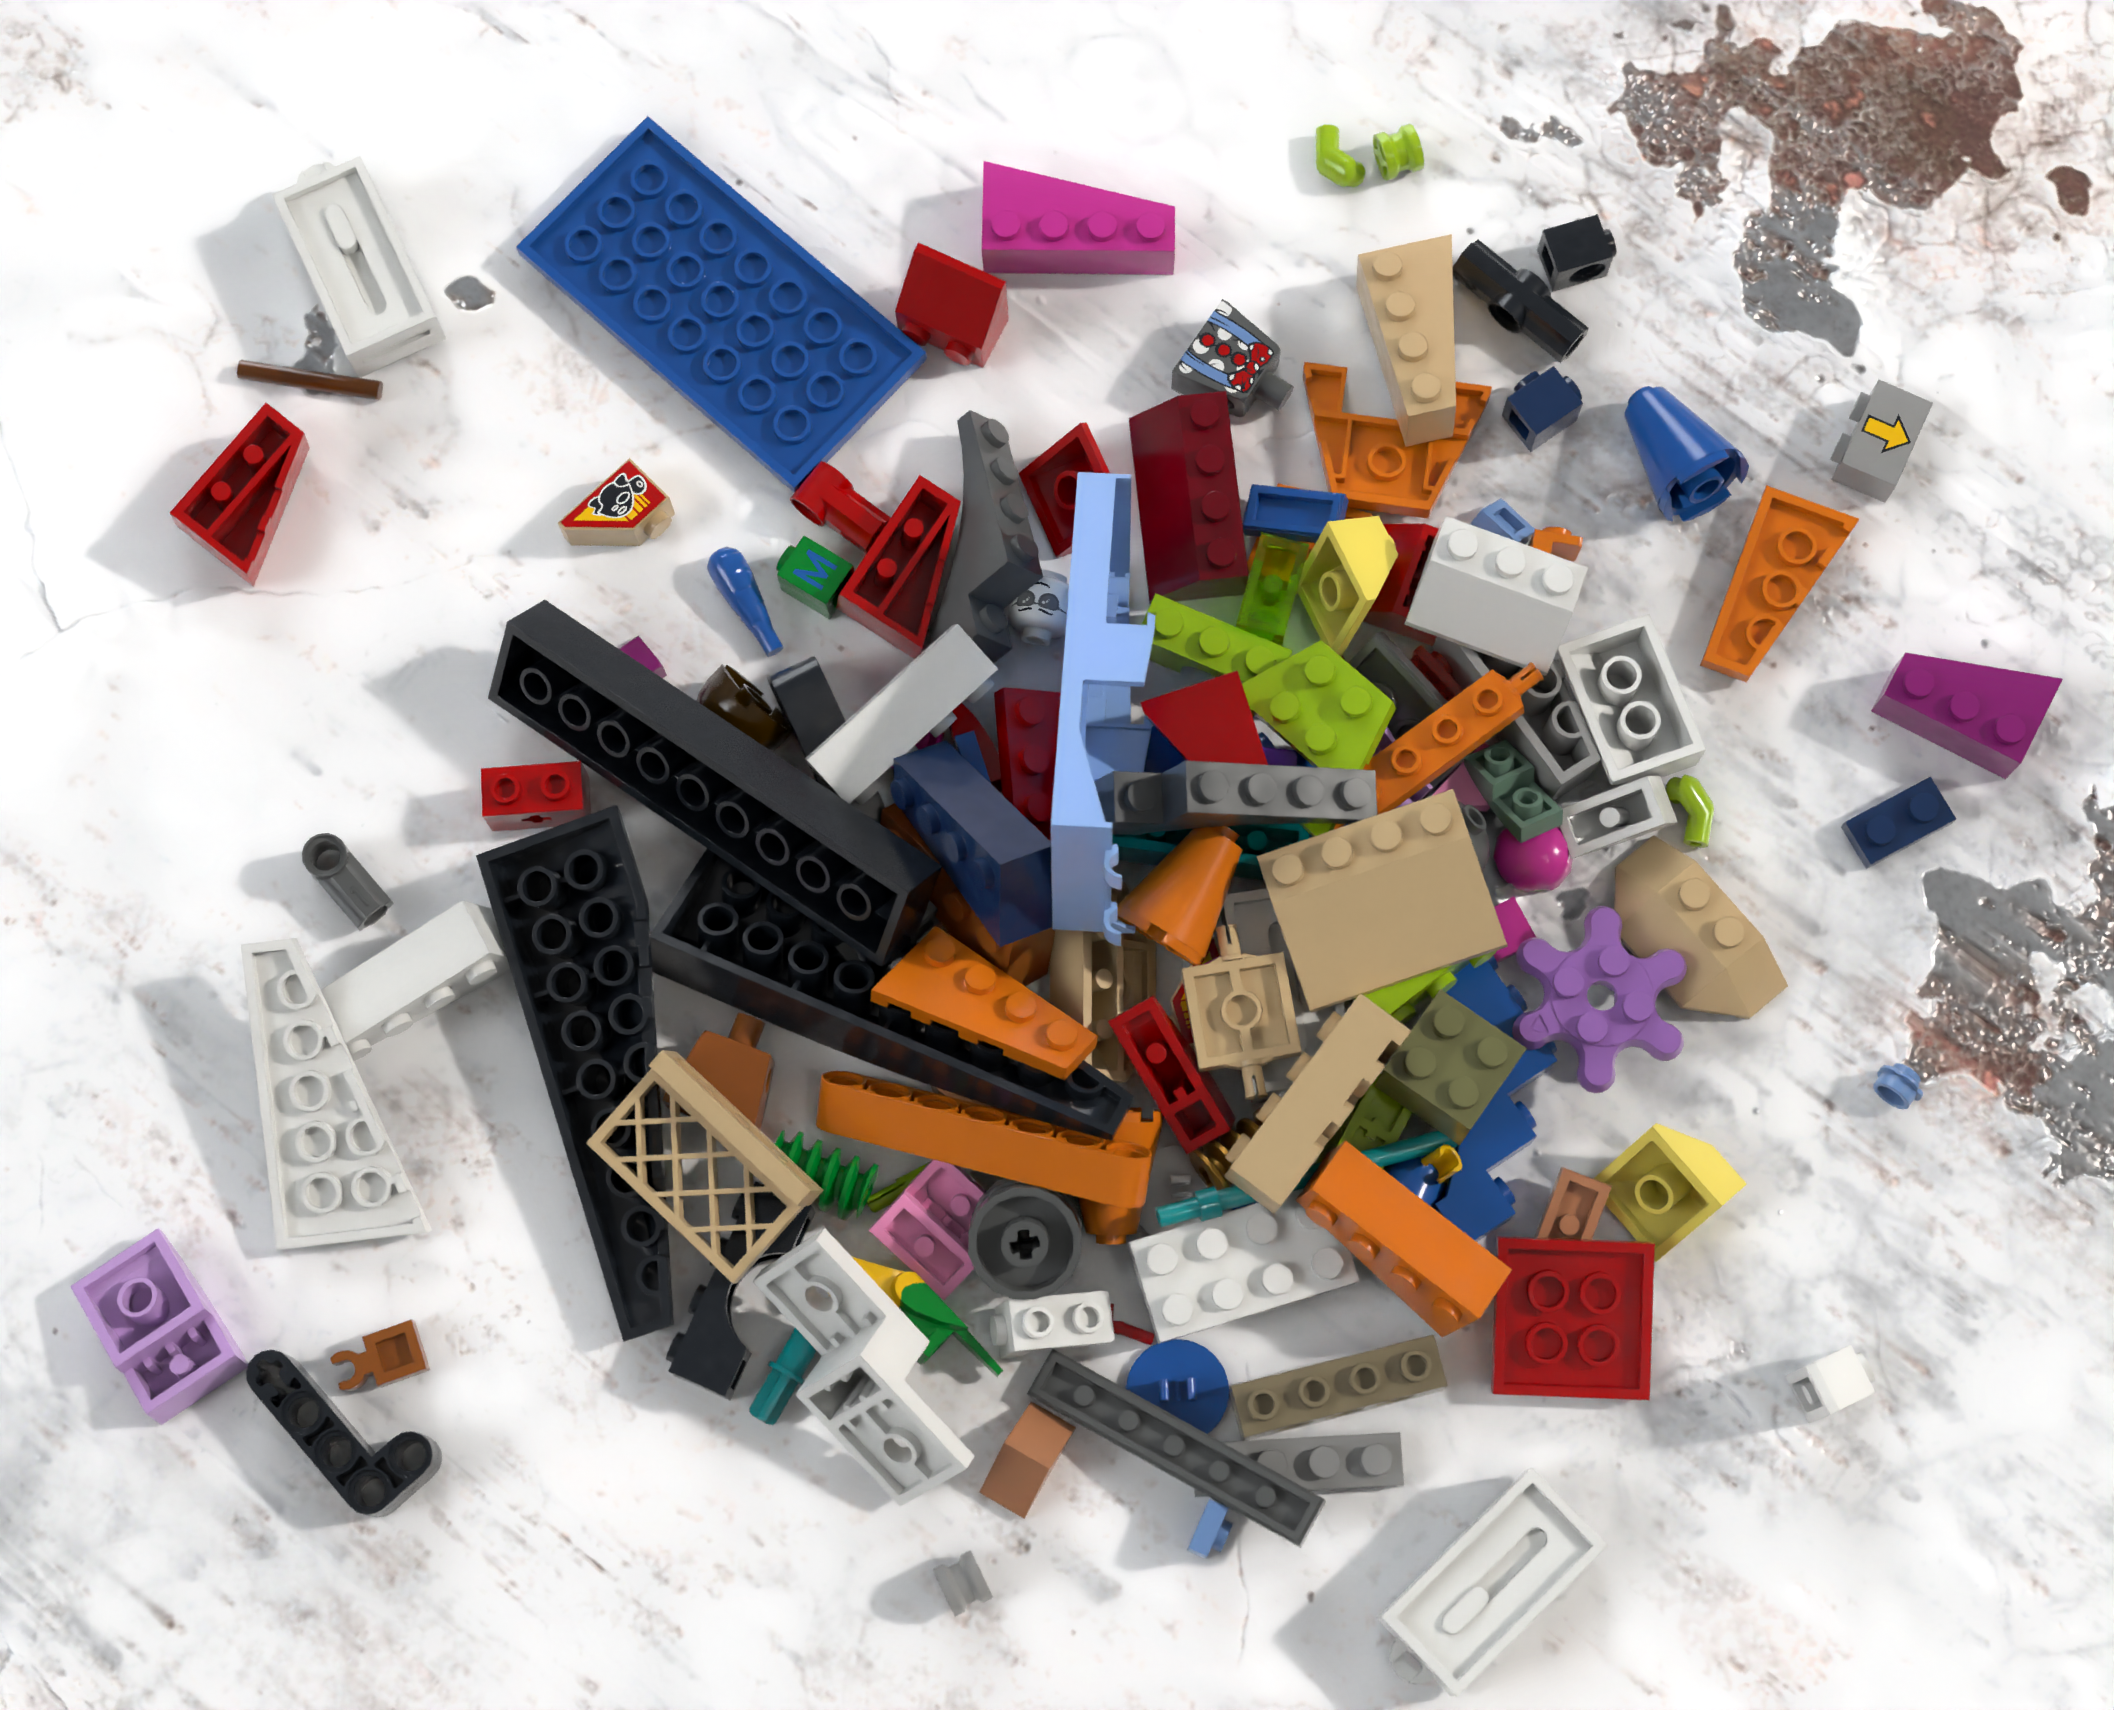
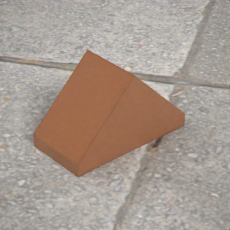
M1031 1401L1003 1443L979 1493L1025 1519L1076 1427Z

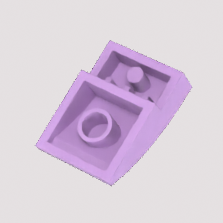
M159 1228L70 1286L115 1368L125 1375L146 1415L161 1425L248 1367L247 1360L212 1303L178 1252Z

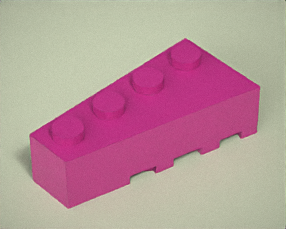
M983 161L982 261L984 272L1174 275L1175 206Z

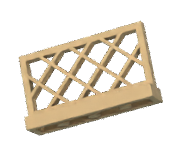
M661 1050L648 1065L651 1070L586 1144L733 1284L738 1283L805 1206H810L822 1193L823 1189L678 1052ZM658 1084L670 1095V1117L645 1119L644 1097ZM680 1106L691 1116L680 1117ZM635 1109V1119L625 1120ZM698 1122L706 1129L707 1152L682 1154L680 1123ZM671 1123L672 1154L646 1155L645 1125ZM635 1125L637 1156L619 1157L605 1142L619 1126ZM717 1141L728 1151L717 1152ZM735 1157L743 1164V1188L718 1189L717 1158ZM708 1158L709 1189L683 1190L682 1159ZM672 1160L673 1191L656 1192L647 1183V1161ZM626 1162H637V1173ZM753 1175L765 1186L754 1187ZM772 1192L787 1207L773 1223L755 1224L754 1193ZM745 1193L746 1224L720 1226L719 1194ZM709 1195L710 1226L693 1227L684 1219L683 1196ZM662 1197H673L674 1208ZM767 1229L756 1241V1230ZM746 1230L747 1253L734 1266L721 1254L720 1231ZM699 1232H710L711 1244Z

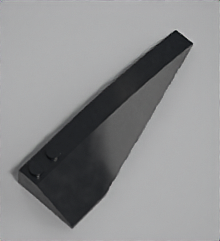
M614 805L478 854L476 858L622 1339L625 1342L673 1326L674 1316L668 1221L586 1144L651 1070L648 1065L658 1055L648 899L619 806ZM656 1084L644 1097L645 1119L661 1118L660 1086ZM635 1109L625 1120L635 1119ZM662 1124L645 1125L646 1155H664ZM635 1125L619 1126L606 1140L605 1143L619 1157L637 1156ZM664 1160L647 1161V1183L656 1192L666 1191ZM626 1162L637 1173V1162Z
M708 848L650 933L653 973L829 1048L939 1089L1022 1116L1113 1141L1134 1101V1095L1084 1060L1066 1080H1063L1004 1056V1049L984 1041L974 1044L958 1037L959 1031L935 1021L928 1025L911 1018V1012L891 1003L888 1007H884L871 1002V989L918 942L910 943L882 967L857 950L859 960L847 961L835 948V946L844 941L832 933L825 932V928Z

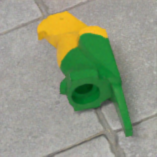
M852 1257L930 1341L917 1361L920 1366L953 1335L996 1377L1003 1372V1369L968 1331V1327L916 1272H904Z

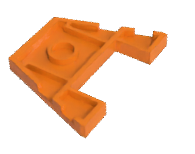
M1304 362L1302 378L1328 492L1346 494L1349 501L1347 508L1429 518L1489 402L1492 386L1456 382V412L1453 436L1406 447L1397 419L1342 412L1348 367Z

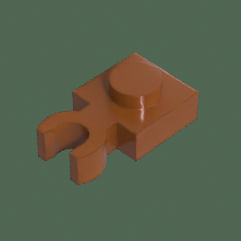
M412 1319L363 1336L362 1339L366 1349L363 1353L358 1354L353 1351L343 1350L335 1353L330 1358L331 1363L335 1366L343 1365L346 1362H352L355 1366L353 1377L338 1383L339 1389L346 1392L360 1389L366 1383L368 1377L374 1375L377 1386L382 1388L430 1371L416 1322Z

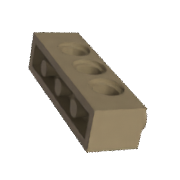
M1430 1335L1232 1385L1229 1389V1394L1241 1441H1247L1441 1392L1448 1384L1435 1337Z

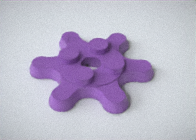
M1598 906L1590 910L1586 915L1584 921V941L1575 950L1568 952L1559 951L1546 940L1533 937L1524 940L1519 945L1516 952V961L1525 973L1534 976L1540 981L1544 990V998L1538 1008L1520 1015L1512 1028L1514 1040L1528 1050L1540 1049L1552 1041H1564L1570 1044L1578 1055V1082L1582 1088L1591 1093H1603L1612 1086L1616 1077L1615 1059L1625 1048H1641L1659 1061H1670L1681 1053L1684 1046V1038L1681 1031L1660 1018L1656 1011L1655 1002L1660 991L1682 981L1687 970L1684 957L1674 949H1661L1646 958H1637L1630 955L1621 944L1622 920L1618 912L1607 906ZM1592 985H1602L1610 991L1613 990V1007L1604 1011L1592 1007L1587 998L1588 989Z

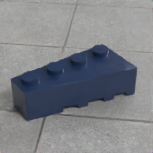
M946 740L894 758V780L891 781L890 791L895 804L906 815L997 945L1002 947L1052 928L1051 842Z

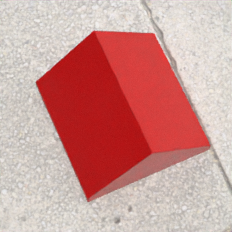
M1087 422L1079 423L1019 472V477L1056 557H1064L1072 553L1078 472L1110 473Z

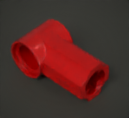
M823 461L819 462L790 497L792 505L804 517L821 527L826 524L865 554H867L891 518L854 491L853 485L841 472Z

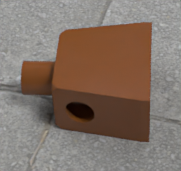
M738 1012L728 1037L705 1030L689 1053L686 1061L761 1131L775 1062L770 1054L756 1049L766 1023L753 1016ZM665 1092L662 1101L670 1109V1095ZM680 1106V1114L691 1116Z

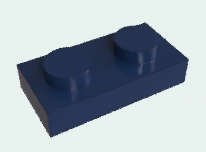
M1929 777L1845 821L1841 828L1865 868L1868 869L1951 825L1956 820V817L1932 778Z

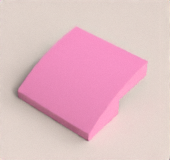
M932 1159L869 1228V1231L945 1300L974 1269L968 1255V1232L971 1216L979 1198L986 1190L960 1166Z

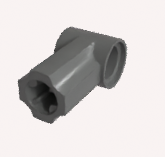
M321 833L311 837L306 842L302 851L303 864L359 931L376 923L394 904L349 851L344 842L336 835ZM327 850L340 852L339 863L334 868L324 871L317 869L318 857Z

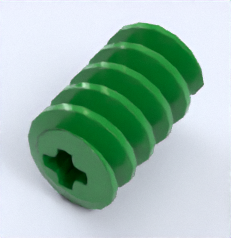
M783 1130L775 1145L823 1189L819 1195V1210L828 1212L838 1202L837 1215L839 1219L847 1220L856 1210V1218L858 1219L872 1193L879 1165L874 1163L862 1174L859 1172V1156L855 1155L846 1166L840 1164V1148L836 1147L827 1158L822 1157V1140L818 1139L806 1150L803 1149V1132L799 1131L790 1142L784 1140L785 1130Z

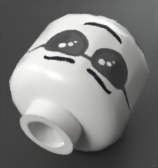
M1042 570L1043 578L1017 597L1010 605L1008 622L1016 631L1022 633V641L1028 644L1048 646L1051 639L1065 636L1069 584H1067V578L1064 575L1054 571Z

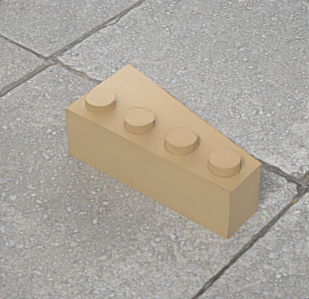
M1452 234L1358 254L1356 288L1405 446L1452 437L1456 412Z
M1361 993L1343 1017L1334 1011L1316 1034V1037L1322 1040L1323 1044L1314 1056L1311 1057L1306 1052H1303L1287 1073L1286 1077L1294 1083L1281 1098L1273 1092L1255 1116L1263 1124L1251 1139L1242 1133L1225 1156V1159L1231 1162L1232 1166L1224 1177L1275 1214L1323 1151L1326 1143L1333 1137L1352 1112L1357 1101L1361 1099L1384 1069L1388 1059L1411 1033V1030Z

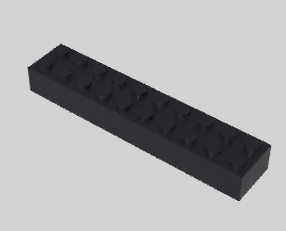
M547 600L541 601L507 621L488 699L880 967L915 940L942 865Z

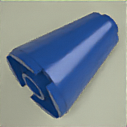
M1646 386L1637 390L1629 398L1624 416L1658 508L1667 521L1673 522V515H1679L1683 522L1702 516L1731 496L1727 487L1736 477L1742 484L1749 469V464L1742 452L1664 387L1652 388L1651 386Z

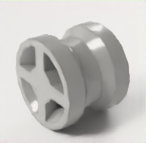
M971 1550L962 1554L959 1562L949 1567L942 1564L933 1569L955 1617L964 1613L968 1604L976 1600L986 1602L993 1598Z

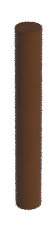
M240 360L237 366L238 379L380 400L383 393V382L247 360Z

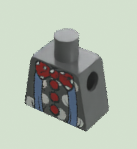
M1224 299L1218 304L1172 370V390L1182 395L1226 391L1229 414L1236 417L1245 416L1257 398L1280 411L1292 394L1294 386L1274 374L1280 361L1281 349Z

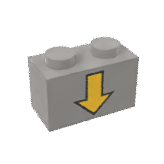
M1882 380L1877 381L1870 395L1861 392L1849 416V419L1857 422L1851 436L1842 433L1830 460L1838 463L1831 480L1885 503L1900 479L1933 402Z

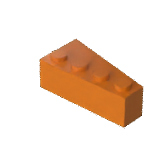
M1346 1140L1328 1152L1296 1198V1201L1305 1209L1306 1215L1314 1223L1326 1228L1441 1337L1480 1319L1512 1270Z

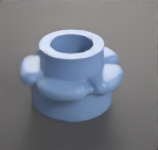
M1895 1063L1893 1066L1883 1065L1877 1072L1879 1078L1873 1085L1874 1091L1888 1104L1899 1109H1908L1914 1100L1919 1101L1922 1099L1923 1092L1919 1088L1921 1079L1910 1067L1901 1063Z

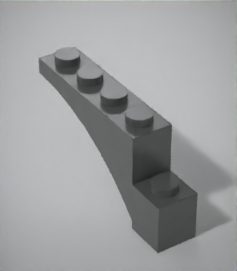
M969 410L957 420L962 447L964 476L963 506L958 543L941 606L935 621L928 626L931 642L933 643L952 625L958 624L994 664L1013 649L1007 627L1008 620L1003 609L1042 579L1043 573L1038 558L1039 550L1033 539L1028 519V508L1024 503L1018 481L1019 473L1014 465L1008 442V432L999 421L988 419Z
M1184 761L1163 773L1112 771L1094 781L1105 822H1112V834L1142 835L1144 833L1237 825L1352 824L1377 815L1375 770Z

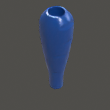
M723 547L715 551L709 557L707 565L708 573L715 586L737 616L740 617L742 622L756 637L766 656L771 657L779 653L784 647L774 631L763 597L746 559L739 550L731 547Z

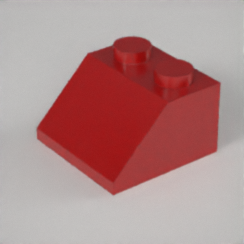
M918 242L914 249L895 309L897 328L919 346H926L928 343L944 350V354L958 364L968 366L970 363L984 368L1009 320L1006 281Z

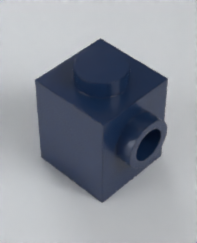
M1553 366L1541 375L1534 371L1519 381L1514 387L1515 393L1507 397L1501 416L1527 449L1532 452L1577 421L1583 405L1581 401L1582 395L1576 383L1568 376L1562 377Z

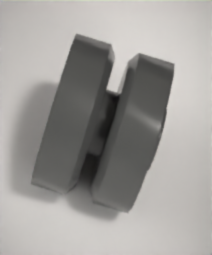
M1006 1178L995 1182L979 1198L971 1216L968 1232V1255L976 1274L991 1290L1011 1299H1038L1056 1292L1072 1277L1081 1257L1082 1218L1074 1198L1068 1194ZM1029 1230L1030 1237H1035L1032 1240L1023 1241L1018 1238V1231Z

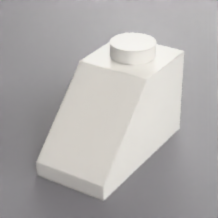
M1646 776L1562 808L1563 822L1560 828L1567 842L1571 858H1576L1638 838L1678 822L1661 776Z
M1851 1345L1785 1375L1808 1423L1829 1416L1875 1393L1871 1382L1875 1381L1873 1370L1865 1356L1861 1352L1855 1354Z

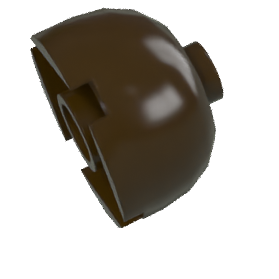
M722 664L708 678L699 691L697 702L772 752L793 733L784 714L777 707L772 710L761 697L764 694L747 678L728 665L724 667Z

